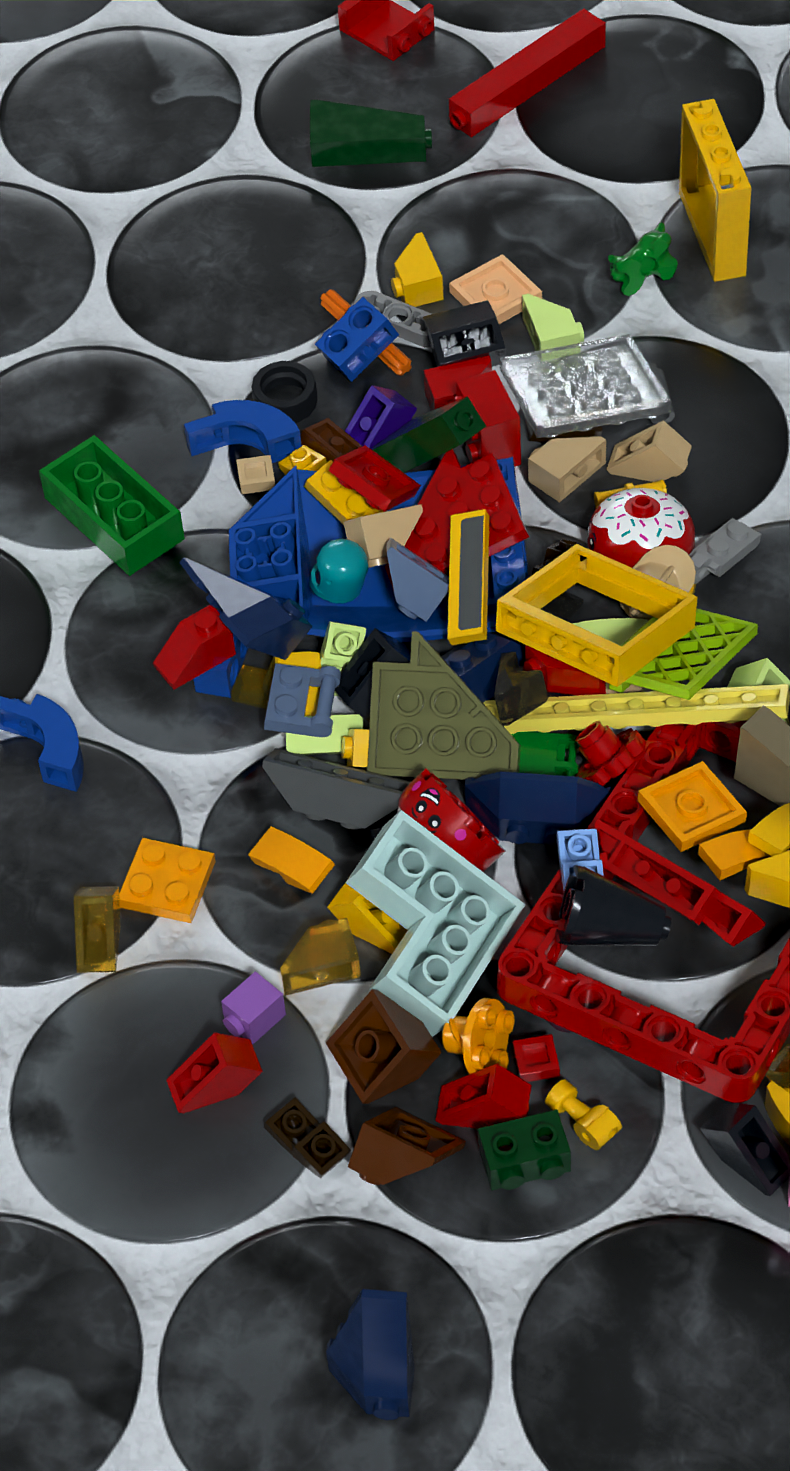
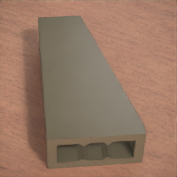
M763 705L740 728L734 779L777 805L783 806L790 803V726L772 710Z

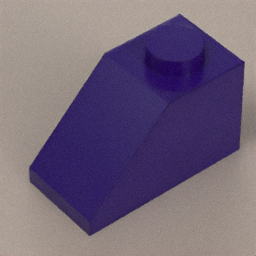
M371 385L345 432L362 446L366 445L371 449L411 421L418 408L395 390Z

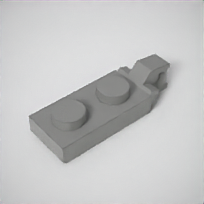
M733 518L730 519L689 554L696 570L694 584H697L710 572L721 577L758 546L762 534Z

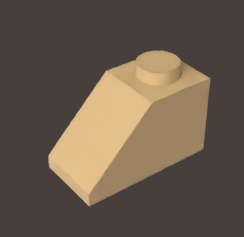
M663 420L614 445L607 471L612 475L650 482L677 477L684 472L688 465L687 460L692 445Z
M598 436L549 440L541 448L535 449L528 458V482L558 502H561L606 464V439Z
M422 504L362 516L343 522L347 539L356 542L364 549L368 557V568L389 563L386 543L390 538L405 546L423 513Z

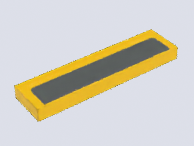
M486 509L451 515L447 636L451 645L487 640L489 514Z

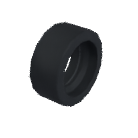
M278 361L261 368L253 377L251 386L253 401L265 403L281 410L295 423L309 417L316 408L318 399L316 381L313 372L305 365L295 361ZM282 385H294L304 390L301 395L286 401L273 400L266 396L269 390Z

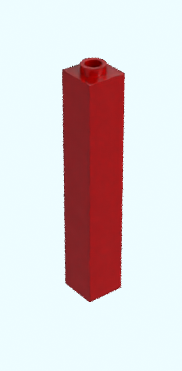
M583 8L450 97V123L456 129L463 131L472 138L603 49L606 45V22Z

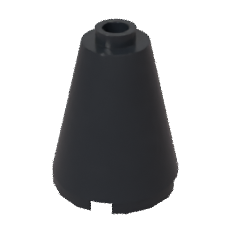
M575 865L573 867L576 876L569 875L559 909L558 918L565 920L564 931L556 929L557 943L589 946H657L660 939H667L671 927V917L666 916V908L584 866Z

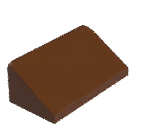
M329 418L317 422L301 432V446L305 445L326 458L327 462L330 460L334 461V459L362 447L361 444Z

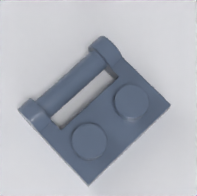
M275 663L264 730L314 737H328L331 735L333 720L330 717L335 688L340 684V670L333 666L314 669ZM310 686L320 687L316 715L312 718L304 717Z

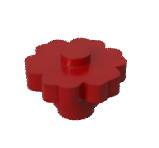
M600 721L593 722L576 738L580 745L579 751L588 760L579 768L576 777L604 786L611 778L622 774L635 761V757L644 750L646 740L637 730L632 728L615 735L608 725L603 726Z

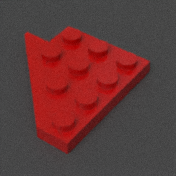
M453 449L445 452L418 505L422 504L423 513L404 547L449 576L451 515L486 509L489 514V557L529 538L526 527L493 453L461 467ZM388 563V564L385 565V570H386V572H387V575H388V577H389L390 583H391L392 588H393V583H392V578H391V573H390V568H389V563Z

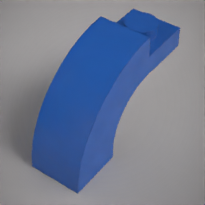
M230 400L212 404L213 415L184 424L187 448L191 456L227 445L244 444L259 449L265 455H271L272 463L283 460L294 450L302 447L300 430L295 422L281 410L256 401Z
M36 694L31 705L26 704L20 699H9L0 696V729L40 743L44 747L38 759L43 782L77 792L83 777L84 761L78 733L68 713L54 701L39 694Z

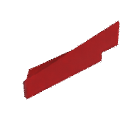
M597 819L594 823L595 829H597L600 836L602 853L599 854L600 860H602L603 868L607 872L698 926L701 922H704L732 947L765 926L766 923L751 909L721 893L713 885L603 821Z

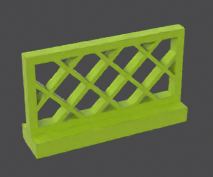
M697 608L695 622L703 624L695 625L694 629L681 638H690L691 640L675 642L618 687L609 684V689L623 693L633 684L690 700L758 634V624ZM652 617L621 646L625 645L658 619ZM727 632H737L733 634H725ZM713 634L716 635L713 637L700 638V636H707ZM724 647V649L711 650V651L708 650V649H711V648ZM697 650L699 651V652H697V653H691V654H684V655H683L684 652H691V651H697ZM670 654H673V655H674V656H671V657L660 658L661 656H664V655H670ZM703 663H706V664H707V665H704V666H697V667H691V666H690V665L703 664ZM676 667H681V668H682V669H677V670L665 671V669H669V668H676ZM656 671V673L644 674V672ZM683 680L690 681L687 685L677 683V681Z

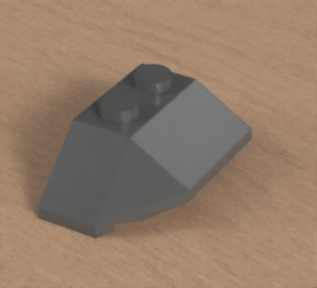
M275 748L263 760L262 765L293 811L304 813L307 818L312 820L328 819L340 822L341 826L348 829H365L396 810L404 789L411 782L393 776L367 772V770L356 767H347L344 764L316 757L291 753Z

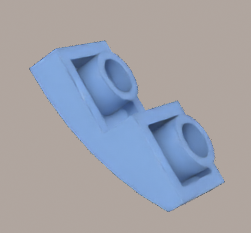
M597 829L557 831L556 837L563 890L569 875L576 876L573 869L575 865L584 866L604 876L602 860H600Z

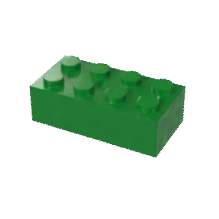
M95 435L39 470L45 499L129 576L185 540L181 512Z

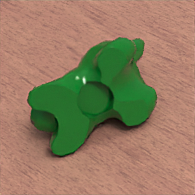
M660 222L654 230L644 234L637 244L625 255L608 256L611 264V277L614 281L624 282L621 288L624 295L630 296L635 294L641 288L645 279L651 275L659 276L662 280H669L675 274L678 261L669 252L668 247L671 244L672 238L670 234L665 232L664 223Z

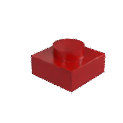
M552 1034L513 1041L514 1057L518 1075L521 1079L531 1082L560 1077V1067Z

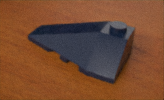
M183 557L180 561V564L195 585L209 594L206 597L208 603L222 611L219 616L222 622L248 648L286 660L313 627L303 617L305 610L292 599L288 598L284 601L188 558Z
M362 1289L349 1309L348 1319L345 1323H340L335 1339L331 1338L327 1343L326 1355L329 1371L366 1414H373L375 1417L383 1420H395L399 1416L410 1417L415 1366L407 1292Z

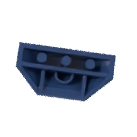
M487 632V640L458 644L441 656L482 702L489 700L526 674L524 669V662L526 661L525 646L493 633Z
M500 771L482 775L477 779L473 777L465 779L466 806L499 841H509L515 844L539 843L558 847L557 831L587 829L614 788H604L596 782L574 776Z

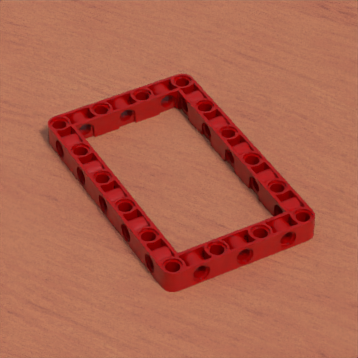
M748 720L736 723L706 722L698 725L667 724L655 727L646 741L644 750L635 757V761L628 767L587 829H595L594 823L599 819L633 840L638 841L652 820V817L637 801L638 790L684 770L699 747L736 762L740 728ZM597 832L598 845H599V854H600V853H602V848H601L600 836H599V833ZM603 868L604 877L612 880L614 875ZM559 869L499 958L497 991L501 999L721 1099L733 1103L749 1100L755 1094L790 1034V938L779 955L778 964L769 980L765 979L745 1011L743 1024L735 1038L730 1036L729 1039L725 1037L722 1040L695 1028L694 1023L653 1005H650V1007L642 1005L622 996L621 991L581 973L575 975L555 966L568 945L556 942V929L564 931L565 920L558 918L564 893L561 870Z

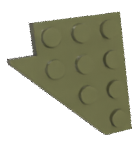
M412 631L410 663L373 662L367 772L384 776L416 778L425 768H428L439 779L465 780L472 777L477 779L482 775L500 771L519 773L521 747L519 742L421 633Z

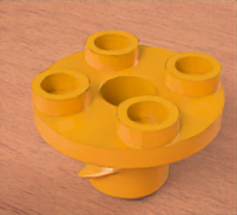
M482 998L475 1003L468 1017L456 1015L453 1019H450L449 1023L444 1024L442 1031L443 1046L449 1053L463 1055L464 1064L469 1074L496 1063L507 1069L509 1057L506 1050L509 1034L514 1027V1014L511 1010H505L499 1000Z

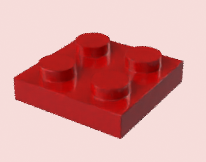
M366 445L334 459L328 470L337 477L341 485L348 489H354L365 497L366 502L370 506L384 512L415 497L421 486Z

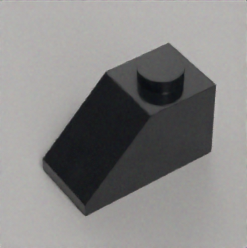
M726 1102L700 1128L719 1158L763 1194L771 1196L790 1177V1157L755 1105Z

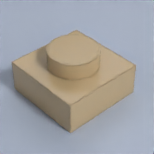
M271 455L236 460L241 494L269 491L275 486Z

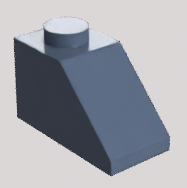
M390 538L386 543L387 557L395 599L400 604L398 608L412 619L420 617L427 622L449 591V576Z

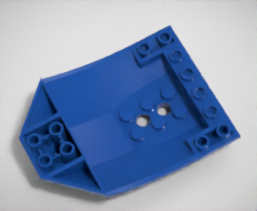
M513 457L497 460L522 518ZM295 465L229 529L230 577L284 601L289 598L298 603L305 610L303 617L313 626L307 633L308 635L325 637L329 621L366 627L364 642L375 628L401 642H410L412 631L421 633L427 641L447 639L449 591L427 622L420 617L412 619L398 608L400 604L396 602L395 593L385 570L386 564L368 568L360 595L351 602L343 604L332 603L318 597L310 587L309 577L315 563H317L316 558L321 548L331 540L347 539L344 525L304 487L306 480L317 471L299 470ZM436 470L405 473L421 486L415 497L387 511L418 505ZM525 540L489 557L488 633L496 631L497 600L529 578ZM319 572L315 575L318 584H320L321 579Z

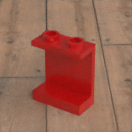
M345 0L338 5L339 30L392 61L409 51L411 47L435 30L434 6L430 3L415 14L391 0Z

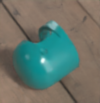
M340 538L329 541L321 548L316 558L317 563H315L309 577L310 587L318 597L329 602L341 604L351 602L360 595L368 572V557L364 549L354 541ZM317 572L320 573V584L315 579Z

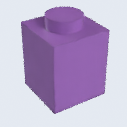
M256 971L221 1001L224 1014L223 1023L227 1030L236 1037L242 1036L243 1038L250 1039L252 1045L286 1015L283 993Z

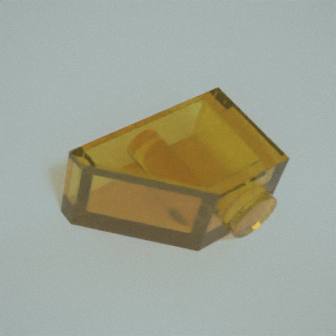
M119 886L80 887L74 895L77 973L116 972L120 936Z
M347 918L326 920L306 930L280 968L285 996L361 977L359 956Z

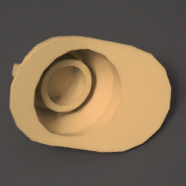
M662 545L654 547L633 567V569L688 593L694 585L696 575L694 562L686 551L677 546ZM620 602L623 610L631 618L647 619L649 621L653 617Z

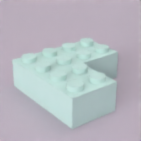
M402 810L383 826L345 882L408 930L369 990H379L424 1023L432 1037L442 1031L444 1024L449 1023L450 1019L456 1016L525 907L522 901Z

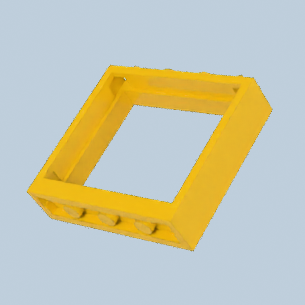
M715 99L682 104L679 195L713 281L717 282L746 276L751 185ZM729 185L730 188L722 189L721 186Z
M576 544L497 600L496 631L618 687L695 628L698 597ZM580 555L586 557L587 559L581 562ZM576 583H579L651 615L658 620L625 645L620 646L545 612L541 608Z

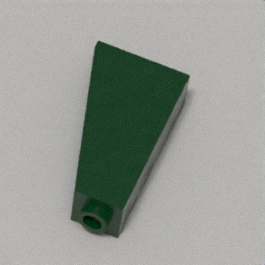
M310 100L312 167L426 161V148H432L431 129H425V118L423 115L323 100Z
M467 396L413 418L371 448V450L405 473L460 446L484 429L486 425Z

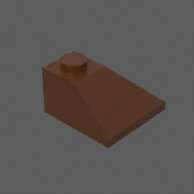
M375 989L368 993L326 1042V1045L363 1104H369L418 1080L442 1053L422 1021Z
M394 1107L363 1123L348 1168L360 1173L359 1177L370 1184L384 1185L433 1166L462 1150L466 1141Z

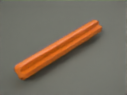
M329 289L320 297L322 300L321 305L338 321L351 307L345 299L332 289ZM393 343L378 355L399 376H403L412 368L410 365L411 359Z

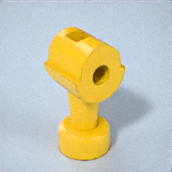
M566 1079L559 1081L549 1091L545 1104L551 1110L557 1109L559 1114L566 1111L576 1121L573 1127L579 1139L593 1150H599L622 1129L621 1122L609 1110V1107L605 1105L589 1107L577 1099L578 1091L574 1085Z

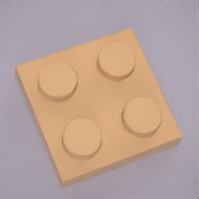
M503 254L449 283L450 293L463 306L488 300L497 317L498 324L522 312V295L531 294L542 299V291Z

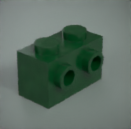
M557 1109L478 1128L479 1151L491 1191L501 1188L505 1190L515 1189L525 1182L541 1178L552 1180L571 1171V1150Z

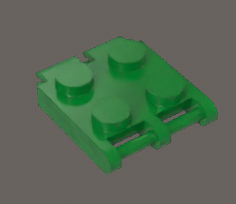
M516 732L511 734L521 745L519 773L576 776L578 774L579 766L575 763L576 751L580 747L576 741L578 735L541 732ZM566 749H569L568 761H565Z

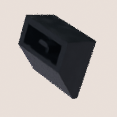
M488 300L423 316L436 367L490 355L492 367L505 364V344L497 317Z
M375 628L341 672L340 684L335 688V692L351 709L370 722L373 662L410 663L411 650L401 641Z

